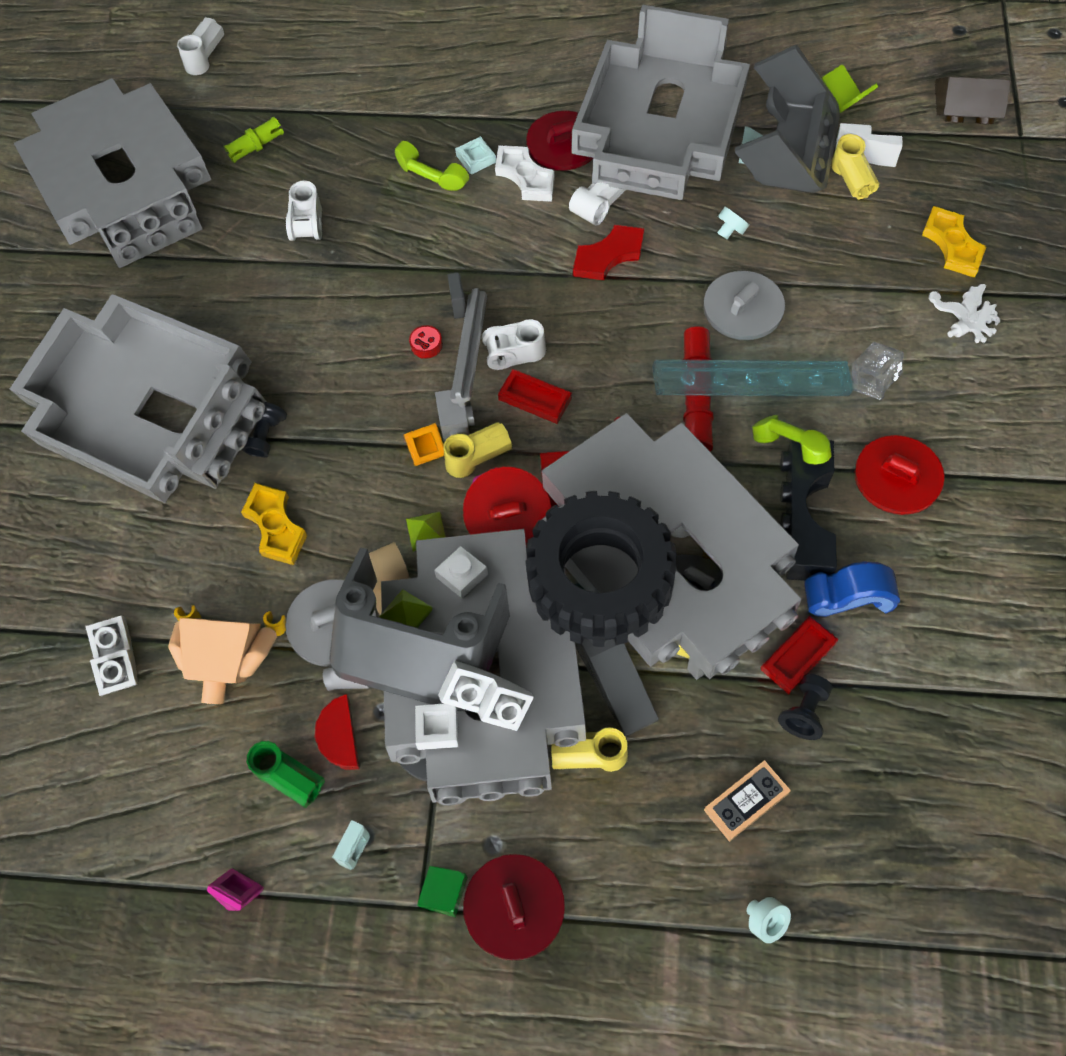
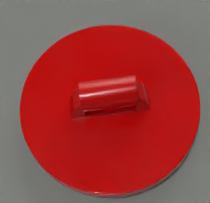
M890 435L875 439L863 448L855 464V480L862 495L875 507L893 514L908 515L927 509L937 500L944 485V470L937 455L922 442L906 436Z
M498 467L483 473L471 484L463 503V518L470 535L524 529L527 548L528 540L533 537V528L538 520L546 517V512L551 508V504L543 484L534 475L516 467Z

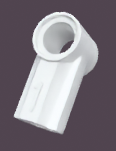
M205 17L192 35H186L178 40L177 47L185 71L188 74L200 75L205 73L210 67L208 57L224 36L222 26L217 24L214 19Z
M592 183L588 188L581 186L571 197L569 210L593 225H599L608 214L610 205L625 189L609 187L608 184Z

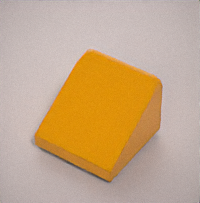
M436 423L403 434L415 466L444 456V444Z

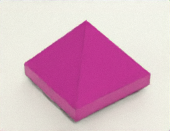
M231 868L208 885L207 892L228 911H240L263 891L264 887Z

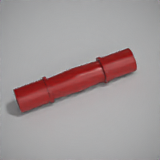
M695 326L688 328L684 332V359L682 365L685 369L684 391L686 412L683 414V421L686 428L711 452L713 450L712 421L714 420V414L711 411L710 368L712 367V358L710 353V331L707 328Z

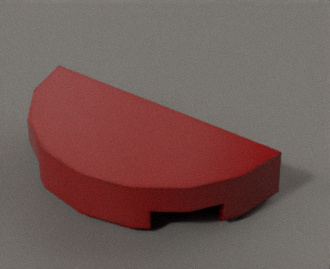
M345 694L333 699L322 709L315 723L314 738L320 753L330 763L344 770H355L360 768L349 697Z

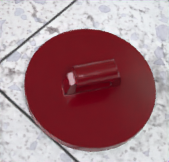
M551 112L541 116L530 126L526 137L528 152L538 164L549 169L565 171L580 168L593 159L592 157L572 154V129L578 116L577 112Z
M520 854L499 856L484 864L471 878L463 901L465 924L473 940L488 954L509 961L528 959L544 951L558 935L565 913L563 891L554 873L537 859Z

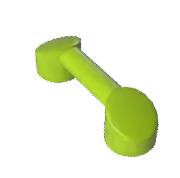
M401 141L395 148L396 159L404 171L408 172L409 170L434 181L445 190H460L469 181L468 172L457 163H451L443 173L417 161L419 159V152L411 143Z
M778 415L768 416L752 426L753 438L756 442L770 443L783 436L801 443L803 461L808 464H822L827 462L832 456L830 442L826 435L816 430H804L778 419Z

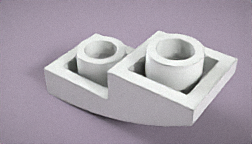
M840 123L835 150L842 136L846 134L858 135L865 142L864 155L868 163L889 167L896 166L903 146L902 136L871 134V125Z
M118 616L85 626L94 657L90 662L99 696L138 685L136 664L126 618Z
M455 660L438 694L441 703L477 712L481 721L515 731L518 730L534 698L531 692L508 680Z

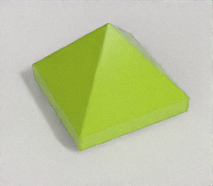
M440 512L406 519L413 552L416 551L417 540L446 537Z
M402 589L379 618L418 628L433 609L432 606Z

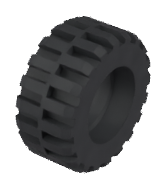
M597 491L586 492V497L577 499V496L573 495L564 499L563 507L559 508L558 505L551 507L546 512V521L538 520L533 528V537L528 540L526 548L527 560L525 563L529 593L532 602L536 603L537 613L542 620L548 621L550 619L551 629L559 635L564 634L565 631L570 632V641L582 644L584 638L593 640V646L605 647V640L614 639L616 645L627 643L628 634L633 633L635 637H640L648 632V623L656 624L663 616L664 607L669 606L677 566L675 564L677 555L675 543L670 541L671 532L665 523L658 524L659 515L651 507L643 510L640 500L629 496L628 500L620 498V493L608 491V496H598ZM606 545L620 549L629 555L637 565L638 572L629 584L618 590L607 593H595L581 589L573 584L564 574V566L578 551L590 546Z

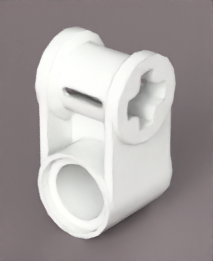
M298 181L289 190L288 213L286 214L289 241H295L296 237H314L315 240H321L322 206L316 187L310 181Z
M533 319L504 326L490 327L483 332L481 337L483 344L487 346L489 354L487 356V365L495 370H502L528 362H536L541 360L546 353L544 328L540 322Z

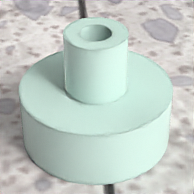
M726 206L717 216L725 222L717 232L725 239H728L734 230L743 235L750 225Z
M767 897L760 902L753 900L747 907V914L750 915L749 929L755 936L765 943H773L784 935L791 920V913L787 906L773 897Z

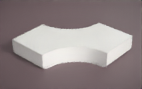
M498 145L495 165L496 176H503L515 182L521 190L522 200L552 202L555 171L537 165L530 158L528 147Z

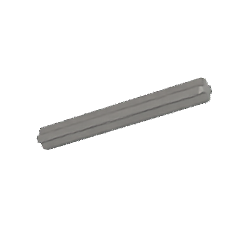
M479 288L472 289V293L468 295L451 391V401L459 404L460 407L466 406L467 402L471 400L487 302L486 292L480 291Z

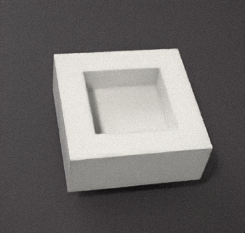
M461 546L434 570L436 578L461 598H464L488 575L487 566Z
M448 704L415 706V735L418 750L458 747L457 707Z

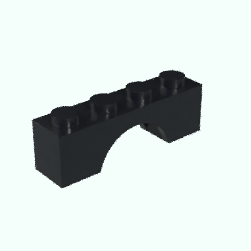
M793 440L790 441L788 450L781 453L780 471L786 472V481L781 483L780 501L786 502V513L782 512L780 525L799 544L794 557L796 562L786 572V579L805 581L809 576L818 572L831 575L835 573L837 568L836 534L823 529L813 520L806 503V499L810 495L828 488L835 471L834 440H829L832 456L827 462L822 464H808L804 462L801 443Z

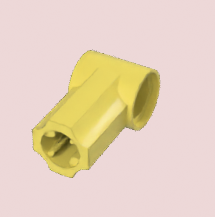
M846 134L838 141L832 158L831 168L835 173L842 175L853 197H856L858 200L868 198L870 194L877 191L879 182L864 155L866 147L864 140L858 135Z
M496 422L470 435L454 434L448 437L444 442V458L447 472L456 478L468 477L475 470V466L512 450V442L508 431L502 423Z
M608 727L599 732H586V741H580L571 747H558L552 744L553 769L602 768L605 771H617L627 762L628 744L626 737L618 729ZM611 742L619 745L621 750L616 756L606 757L600 752V749L606 743Z

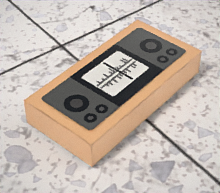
M764 760L708 804L704 811L730 842L785 798L791 790Z

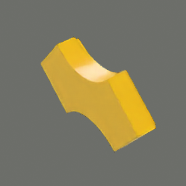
M933 206L922 236L931 239L940 247L945 258V269L975 278L986 250L985 245L972 239L966 232L963 224L964 215Z
M255 483L241 513L244 518L256 523L261 530L259 552L263 557L294 565L306 540L307 533L303 528L293 524L287 517L286 506L289 496L286 491Z

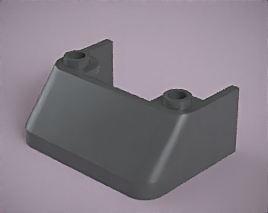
M796 44L755 63L754 69L769 87L768 99L766 100L767 110L777 119L778 125L776 131L735 147V153L752 172L755 180L759 181L762 185L815 193L825 189L828 184L840 110L835 97Z
M360 547L336 597L329 660L334 673L339 678L433 705L444 704L441 703L438 694L454 660L487 672L489 671L510 617L505 584H497L485 616L472 612L457 614L449 621L444 635L372 616L376 607V597L373 590L377 583V577L368 549ZM457 707V711H464V710H466V709H462V708Z

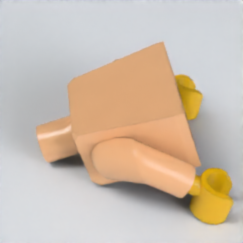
M192 605L191 612L186 615L182 607H177L174 610V615L178 621L174 625L168 648L178 669L182 671L184 679L203 681L201 702L224 704L226 683L245 682L247 677L255 673L269 654L277 636L285 633L286 618L285 615H282L278 623L271 624L273 615L271 611H268L263 616L265 627L260 629V623L201 619V615L194 605Z

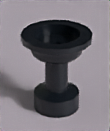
M265 402L264 415L256 422L253 436L248 437L247 443L242 449L243 452L251 456L262 458L268 457L271 445L266 442L269 427H274L280 421H284L287 418L285 410Z
M806 674L799 687L800 691L804 694L801 705L782 711L778 717V722L783 729L796 737L806 740H817L822 737L824 730L820 724L819 717L814 712L819 701L828 700L832 691V685L827 679L819 675Z

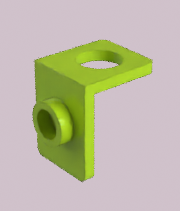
M844 65L838 66L821 78L835 97L840 113L879 87L876 83L860 93Z

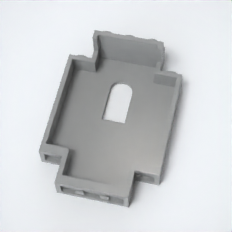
M642 5L636 44L612 40L606 41L572 129V154L593 158V184L604 183L608 184L609 187L683 200L689 176L720 181L746 90L750 64L724 60L729 19ZM662 84H676L684 91L676 118L648 113L655 90Z
M113 78L32 112L31 114L41 131L14 142L18 153L69 245L99 232L118 268L124 267L203 229L196 215L197 212L188 194V190L210 181V175L201 154L151 83L123 95ZM122 148L133 164L135 173L125 182L110 183L105 179L94 160Z
M114 294L110 296L95 320L63 308L10 387V390L25 403L36 408L21 430L34 442L163 503H166L169 496L177 489L182 475L216 489L221 480L228 475L230 465L238 452L246 445L248 435L254 425L263 417L265 412L264 403L267 402L255 387L245 384L241 380L247 375L252 361L239 345ZM154 390L197 409L183 433H174L138 417Z
M626 413L542 470L543 488L559 505V508L564 506V499L576 495L577 499L585 498L586 492L597 491L598 496H608V491L620 493V498L628 500L629 496H632L641 501V508L643 510L651 507L659 515L658 524L665 523L671 533L682 526L721 569L723 576L721 583L716 588L708 591L695 589L676 570L672 597L669 606L664 607L661 619L656 624L649 622L648 632L640 637H635L633 633L628 634L629 643L650 667L659 660L662 663L669 661L678 653L680 645L690 656L687 670L696 680L704 674L709 679L719 672L725 675L740 662L738 657L747 650H750L752 653L756 652L769 640L768 634L776 628L783 631L798 618L796 612L801 598L780 576L785 574L795 564L794 557L799 544L682 422L653 441ZM606 545L584 548L575 553L565 564L568 571L586 591L595 593H607L618 590L629 584L638 572L637 565L629 555L620 549Z
M524 529L417 540L418 578L381 581L382 612L403 589L432 606L433 610L418 628L444 635L449 621L457 614L472 612L485 616L497 584H505L510 617L496 651L499 655L500 677L531 692L534 698L517 731L474 720L466 714L465 710L457 711L458 747L418 750L415 735V706L432 704L384 691L385 748L391 762L397 761L400 764H414L419 762L420 759L426 758L427 789L432 803L438 802L441 805H456L471 798L495 801L503 798L505 795L517 793L521 796L533 797L542 794L544 790H552L547 745L555 744L558 747H571L580 741H586L585 718L575 642L570 641V632L565 631L564 634L559 635L552 630L550 619L543 621L537 613L536 603L531 600L525 563L527 555ZM460 546L487 566L488 575L464 598L459 597L438 580L434 571Z

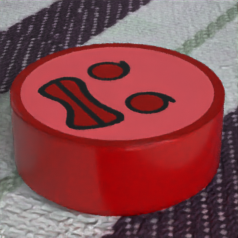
M424 325L417 327L409 337L411 350L419 358H432L441 351L443 346L441 333L433 326Z

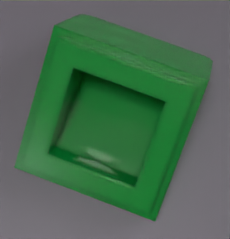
M429 866L417 906L456 918L468 879L466 873Z

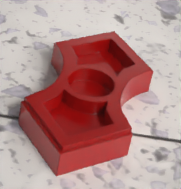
M614 225L612 231L605 239L591 245H578L573 267V277L604 281L608 272L614 266L626 261L640 260L644 228Z

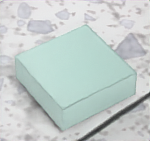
M481 136L455 148L457 158L471 175L496 163L495 153Z
M351 820L332 856L339 865L349 870L354 869L370 838L367 829L363 825Z

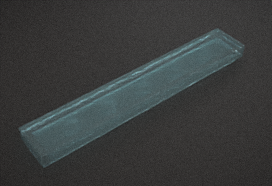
M655 359L652 365L656 395L850 396L854 390L847 361Z

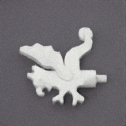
M980 284L978 287L971 286L969 291L963 294V302L961 304L940 301L941 296L936 291L929 294L930 302L938 310L953 313L959 319L958 322L951 326V330L948 331L949 337H961L968 332H973L975 334V343H979V341L985 343L987 338L981 332L986 333L989 337L996 333L997 330L995 328H988L986 323L991 324L994 321L996 326L1000 323V318L997 316L998 313L995 311L997 305H989L990 302L985 301L981 310L977 311V308L982 304V295L986 288L985 284Z

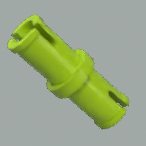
M272 117L253 130L248 128L243 136L223 147L228 152L227 155L231 161L236 163L237 160L254 150L259 152L263 149L264 144L283 135L284 131L282 128H279L281 125L278 120Z

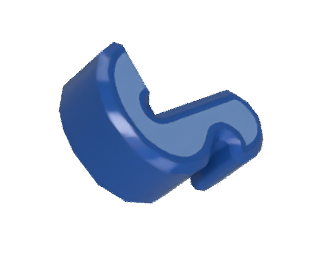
M863 561L852 563L831 575L818 572L809 576L804 582L808 612L818 617L830 616L874 603L876 608L886 614L893 611L900 603L895 572L890 567L879 562Z

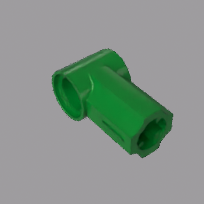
M270 741L258 742L250 748L247 754L246 762L248 768L261 782L271 785L302 807L307 808L321 792L325 779L281 751L275 743ZM265 756H276V762L272 768L268 770L259 769V764Z

